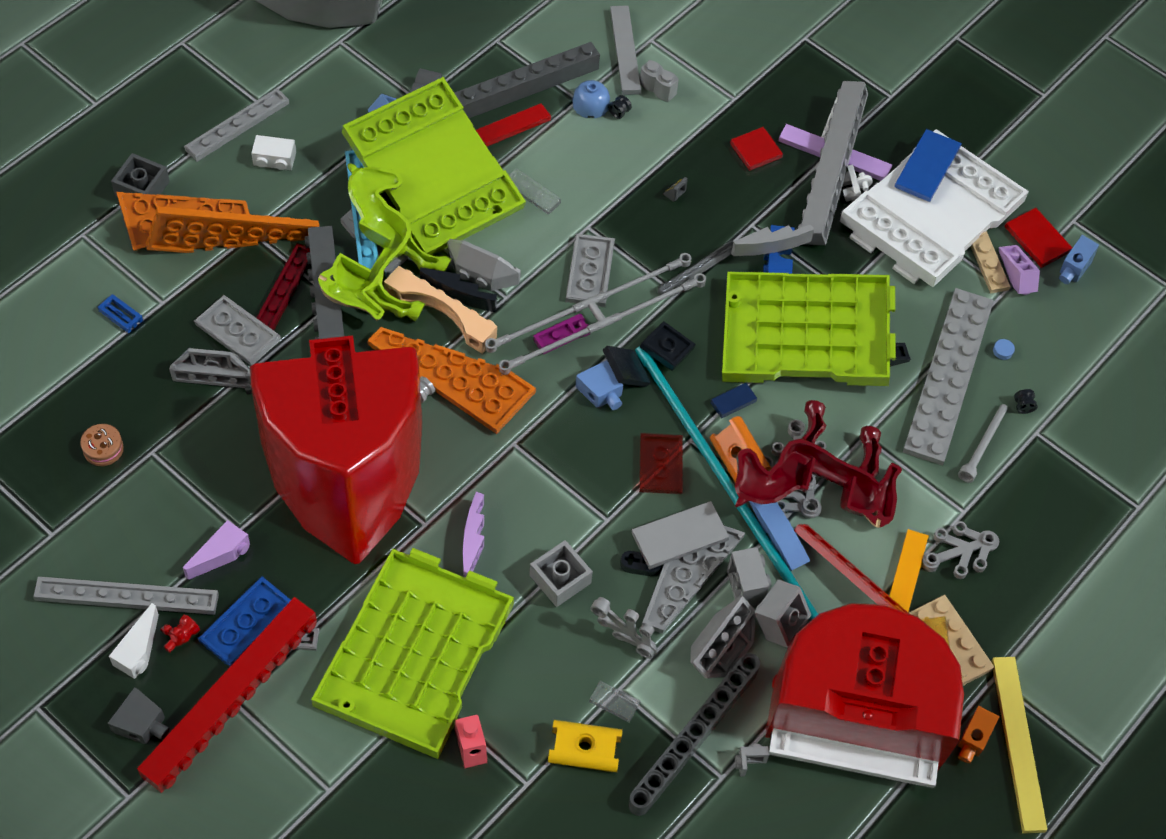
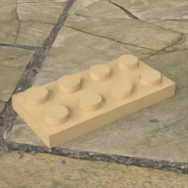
M946 595L909 612V614L919 617L946 640L961 665L963 686L993 671L994 665Z

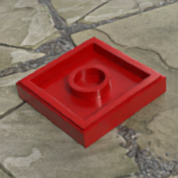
M764 127L733 138L730 141L731 146L749 171L778 160L783 156V153Z

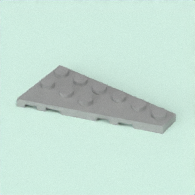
M724 526L729 535L728 541L665 563L642 624L647 623L654 628V631L663 634L744 538L745 532Z

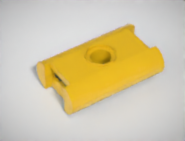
M554 720L552 733L556 734L554 750L549 749L548 763L617 773L619 759L614 758L616 742L621 743L623 729ZM582 742H587L591 745V748L583 750L579 745Z

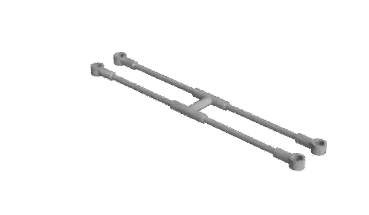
M682 253L679 259L666 264V266L608 292L592 296L572 305L567 310L510 335L506 334L497 339L489 338L485 341V350L489 353H494L497 347L511 342V339L572 312L576 313L589 307L597 319L596 323L525 356L521 355L510 361H500L499 372L504 375L509 374L512 368L587 333L591 334L620 321L629 314L676 293L687 291L694 287L701 288L705 285L706 276L698 273L694 276V279L681 284L678 288L624 312H618L605 318L596 305L598 302L665 271H671L680 266H690L691 255Z

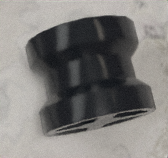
M618 95L615 101L608 105L610 114L617 119H621L625 112H629L632 109L630 100L624 95Z
M1024 389L1015 393L1014 399L1018 403L1016 408L1019 413L1028 414L1038 408L1037 402L1034 400L1035 393L1033 390Z

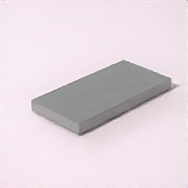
M584 234L575 235L565 302L579 303L599 293L608 292L615 238ZM606 299L598 302L596 305L605 307Z
M225 295L194 320L196 326L231 352L237 354L250 366L255 364L281 340L278 333Z
M711 501L632 529V535L649 569L729 540V535Z

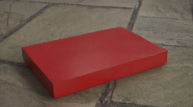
M1037 208L1005 224L1007 231L1040 268L1069 254L1072 250L1071 245Z

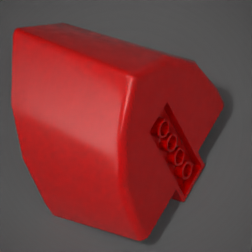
M353 335L309 340L311 353L309 358L253 364L250 367L251 389L260 440L274 487L302 527L351 563L359 564L400 519L419 474L422 409L417 351L413 347L355 352Z

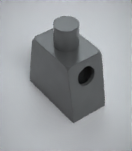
M135 687L108 722L113 733L142 744H146L153 735L163 740L170 730L169 727L162 724L165 717L161 708Z

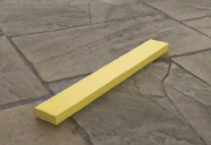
M994 657L991 662L994 665L993 673L1022 833H1045L1047 831V824L1015 657Z

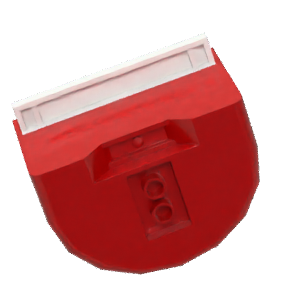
M850 603L822 612L794 636L776 676L765 734L767 738L771 736L769 755L934 788L936 786L937 772L959 743L964 702L961 665L946 640L917 616L880 604Z

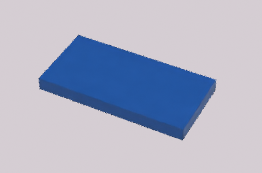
M926 129L897 179L895 188L931 202L962 143Z
M261 577L198 640L230 667L291 599L264 577Z

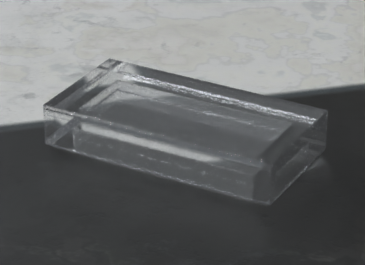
M602 681L598 683L589 699L590 703L629 723L640 705L639 700Z

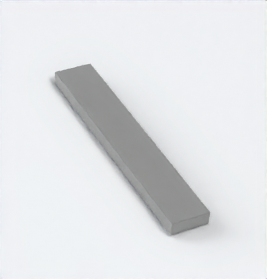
M610 6L622 95L641 94L629 6Z
M276 88L185 145V151L198 162L288 105L289 99Z

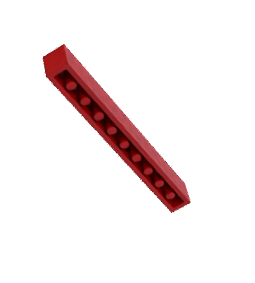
M294 597L137 768L140 776L160 793L165 789L171 788L180 772L190 767L192 759L198 752L202 753L207 748L208 741L223 730L226 721L230 717L233 718L237 715L244 701H248L253 697L256 688L269 679L272 670L276 666H280L285 661L286 655L290 650H294L299 646L301 638L315 628L317 622L315 612Z

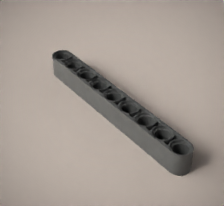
M747 653L740 658L634 788L628 805L632 814L642 816L649 811L756 678L760 667V659L755 654ZM744 665H751L754 669L749 670ZM731 681H738L741 685L735 686ZM724 697L727 699V702H720L717 698ZM704 714H712L714 719H707ZM697 730L701 735L694 736L690 731ZM684 747L687 752L680 753L676 748ZM670 764L673 769L666 770L662 765ZM656 781L659 787L653 788L648 783ZM641 798L645 801V804L637 805L634 800Z

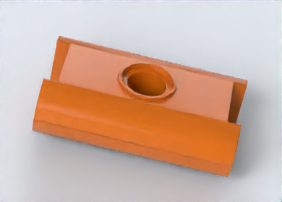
M741 416L730 419V425L719 434L713 433L710 436V441L735 483L737 478L736 457L739 451L749 448L757 454L762 466L767 471L772 469Z

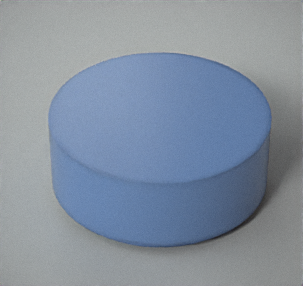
M1006 339L998 340L993 347L994 355L1001 360L1010 359L1015 351L1013 343Z

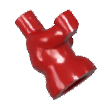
M183 615L177 627L172 628L166 624L160 629L171 638L163 646L169 653L176 646L188 642L192 635L200 631L199 626L189 616Z

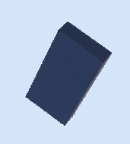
M747 383L711 399V404L721 419L757 402V397Z

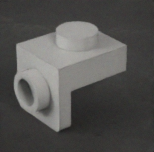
M751 744L748 747L740 748L739 754L735 755V768L739 769L740 777L746 775L747 764L767 763L769 746Z

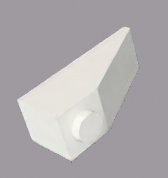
M151 603L109 655L114 667L134 679L139 673H143L148 666L159 616L156 605Z

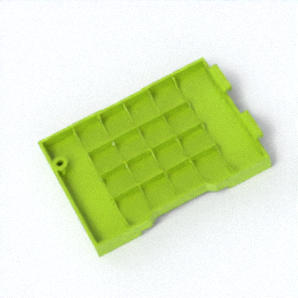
M444 77L348 122L342 127L343 136L364 167H381L394 170L402 177L401 186L396 190L385 192L396 209L409 221L414 242L422 251L432 256L448 248L449 239L464 240L524 208L526 203L506 170L503 171L474 129L472 122L463 110L464 107Z
M727 272L722 382L764 383V380H776L780 376L828 377L836 382H847V385L889 386L890 359L895 360L896 336L895 333H890V311L895 312V286H890V275Z
M412 548L410 555L392 549L363 602V607L345 640L342 641L311 701L313 707L438 759L452 732L455 720H457L462 709L461 696L482 654L490 650L494 642H496L513 608L514 597L495 590L498 584L497 581L470 570L465 578L439 567L440 558ZM345 704H350L348 708L344 707Z

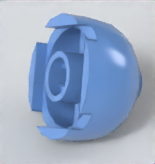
M588 80L582 82L574 91L572 98L573 109L582 117L594 116V118H599L608 111V105L610 104L609 91L599 81Z

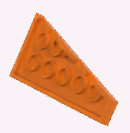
M116 192L133 251L147 248L146 243L157 206L250 214L245 200Z

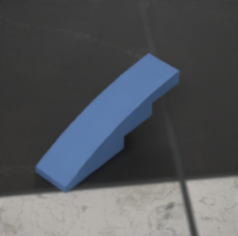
M749 501L765 533H768L774 547L781 553L789 570L792 571L810 562L804 547L778 503L758 504Z

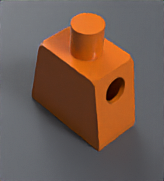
M980 706L976 708L958 743V746L962 748L958 756L961 761L970 764L974 755L979 756L1000 716Z

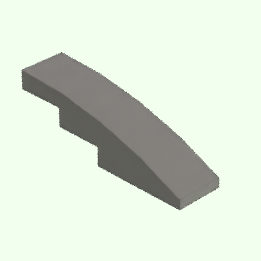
M810 224L794 231L789 225L774 232H771L766 227L734 241L731 254L733 256H753L791 249L811 242L814 229Z

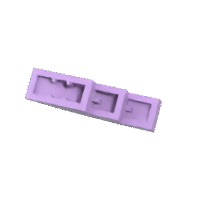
M478 492L475 493L470 506L464 530L463 573L465 578L469 570L474 571L484 548V536L480 535L484 527V515L480 514L484 506V494Z

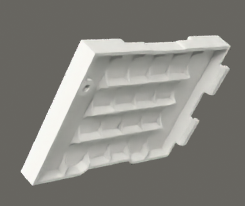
M937 129L933 131V132H935V133H938V134H940V135H942V136L947 137L946 135H944L943 133H941V132L938 131ZM962 146L931 202L895 188V183L911 157V153L882 181L874 185L869 191L866 190L842 211L840 222L853 230V234L849 238L869 253H872L877 247L894 259L896 264L892 269L913 284L920 278L934 287L962 261L965 250L983 232L985 233L989 228H997L1025 202L1029 192Z

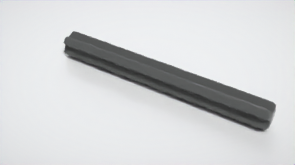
M734 241L727 242L658 287V294L662 295L680 287L681 284L694 279L696 274L705 272L731 255Z

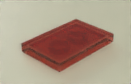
M641 433L639 492L682 494L683 435Z

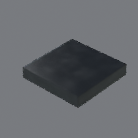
M663 321L641 343L640 348L673 371L695 348L696 344Z
M606 346L603 349V353L618 383L647 387L651 383L635 350Z

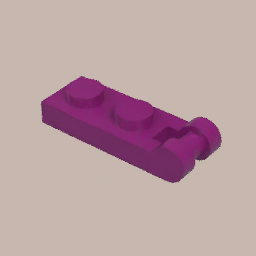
M577 314L533 335V341L541 349L586 329L589 324L585 323V318L582 314ZM564 343V344H562V345H560V346H558V347H555V348H553V349H551V350H549V351H547V352H544V353H542V354L544 355V354H546V353H548V352H550V351H552V350H555V349H557V348H559V347H561V346H563V345H565V344H567V343Z

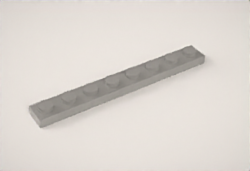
M38 577L33 597L35 601L147 609L153 603L156 605L157 610L215 615L219 593L218 590Z

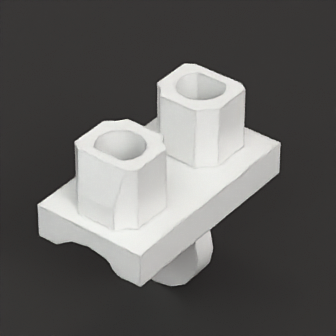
M853 164L847 166L849 171L846 172L842 186L853 185L843 189L846 202L857 199L861 195L860 188H863V191L869 190V186L873 183L872 177L865 175L864 172H861L857 178Z

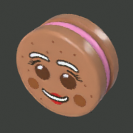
M94 425L88 428L81 437L83 454L86 460L93 465L107 466L113 464L123 453L124 446L121 435L111 425Z

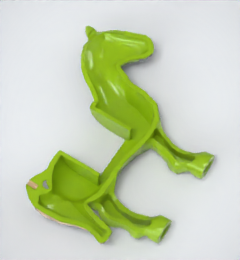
M349 163L348 169L352 175L348 180V191L350 199L361 217L359 228L369 240L384 249L371 270L340 253L333 266L322 272L318 277L320 289L330 301L345 307L366 311L376 321L382 318L385 311H390L397 318L407 316L416 322L425 303L399 300L390 295L382 285L385 268L397 257L405 254L415 262L419 270L422 267L446 272L452 258L448 256H432L422 251L412 238L409 221L399 211L389 206L380 196V193L384 191L396 190L401 186L402 177L398 172L381 167L357 168L356 165Z

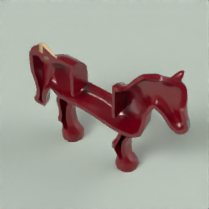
M809 400L805 403L804 409L808 417L806 433L801 439L788 442L779 455L777 464L770 471H767L762 466L757 454L753 450L746 448L739 451L736 457L737 478L735 483V491L739 498L735 507H740L748 501L758 504L776 503L795 490L805 492L809 488L813 473L843 487L840 502L842 509L857 516H865L873 526L881 528L889 524L894 518L897 504L896 479L902 472V468L897 464L891 463L882 480L878 482L875 479L879 474V456L882 452V447L879 444L881 432L873 426L861 428L859 438L863 443L864 457L859 467L838 459L827 450L816 445V439L822 435L827 426L823 420L826 407L819 401Z

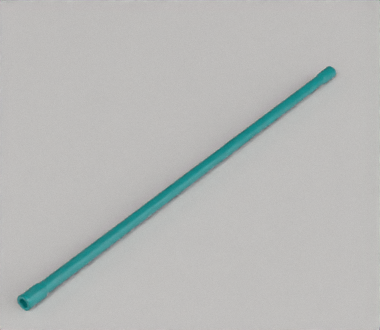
M640 346L637 347L635 352L641 363L649 371L735 505L739 496L736 494L734 483L654 362V358L642 350ZM747 503L736 507L784 582L800 587ZM801 588L811 613L809 621H811L818 613Z

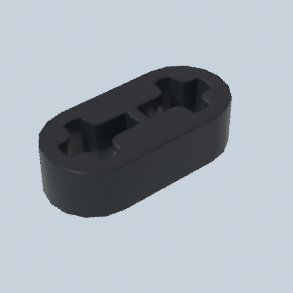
M626 551L622 554L620 560L622 570L632 574L656 576L660 573L662 567L660 565L654 567V569H649L642 553L638 551ZM629 558L633 559L632 565H628Z

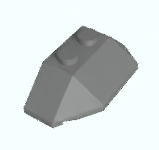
M448 240V255L452 258L451 263L455 273L460 274L462 280L479 284L480 288L490 291L519 285L521 270L513 267L508 261L464 240Z
M189 348L169 368L172 380L176 382L240 388L251 387L250 369L237 354L232 352Z
M743 596L738 597L717 612L691 646V664L704 678L726 677L740 658L754 644L755 609Z

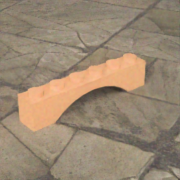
M398 266L384 281V289L393 297L408 302L420 301L451 318L462 332L465 343L483 354L486 351L485 341L487 339L497 338V326L493 321L481 317L475 310L468 309L459 300L452 299L444 291L436 289L426 280L416 277L410 270Z

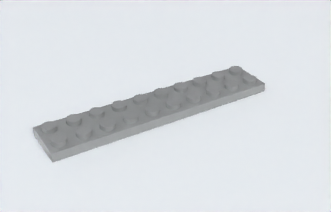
M955 288L903 453L943 466L994 300Z

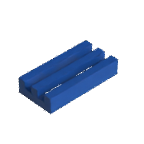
M113 294L98 306L100 313L128 334L131 332L132 327L135 328L138 322L141 323L143 321L142 315ZM113 302L115 305H117V306H118L119 308H121L123 311H125L126 313H128V314H129L130 316H132L134 319H130L128 316H126L125 314H123L122 311H120L119 309L115 308V307H114L113 305H111L110 303Z

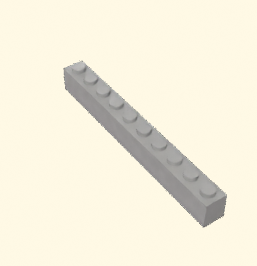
M843 81L841 89H838V100L833 106V117L829 120V131L825 134L824 148L820 150V162L816 164V175L811 182V193H808L806 209H803L802 224L798 226L799 229L810 224L814 229L811 242L805 244L826 245L868 97L865 82Z

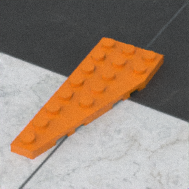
M157 206L146 246L147 250L193 253L194 249L199 248L211 251L213 247L224 246L229 249L256 246L258 242L269 241V244L277 243V240L288 239L290 242L305 240V236H309L308 228L319 227V221Z
M380 327L368 339V345L375 350L401 347L415 348L420 377L427 378L435 387V392L495 434H498L536 393L534 386L512 371L506 375L499 372V364L495 366L486 363V360L480 358L476 360L465 356V353L436 344L432 346L426 344L424 340L410 339L404 337L402 333Z

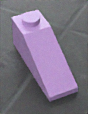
M1018 245L999 247L998 251L1010 283L1018 294L1028 295L1032 292H1038L1040 270Z
M227 520L183 566L185 577L192 579L230 563L240 555L245 554L250 545L248 534Z

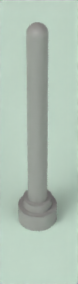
M1002 404L999 406L971 460L961 467L958 472L961 480L967 483L974 481L977 475L976 466L1008 409L1007 405Z

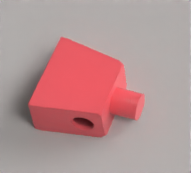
M473 715L455 720L454 730L464 768L486 764V742L479 716ZM472 750H479V752L475 754H470Z

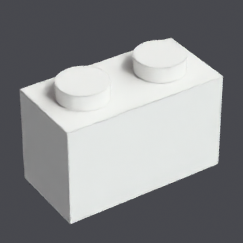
M256 135L251 152L253 166L292 170L296 156L295 140Z

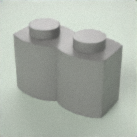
M649 60L641 67L640 84L643 88L654 92L659 99L669 102L677 95L679 79L675 74L664 70L659 63Z

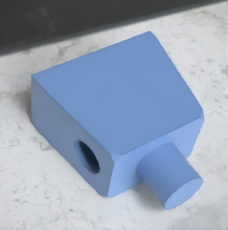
M1081 235L1063 262L1060 270L1061 275L1059 276L1060 281L1064 284H1069L1071 280L1078 282L1092 263L1099 244Z
M607 360L576 375V388L595 407L608 404L612 410H616L622 405L619 397L622 395L623 383H618Z

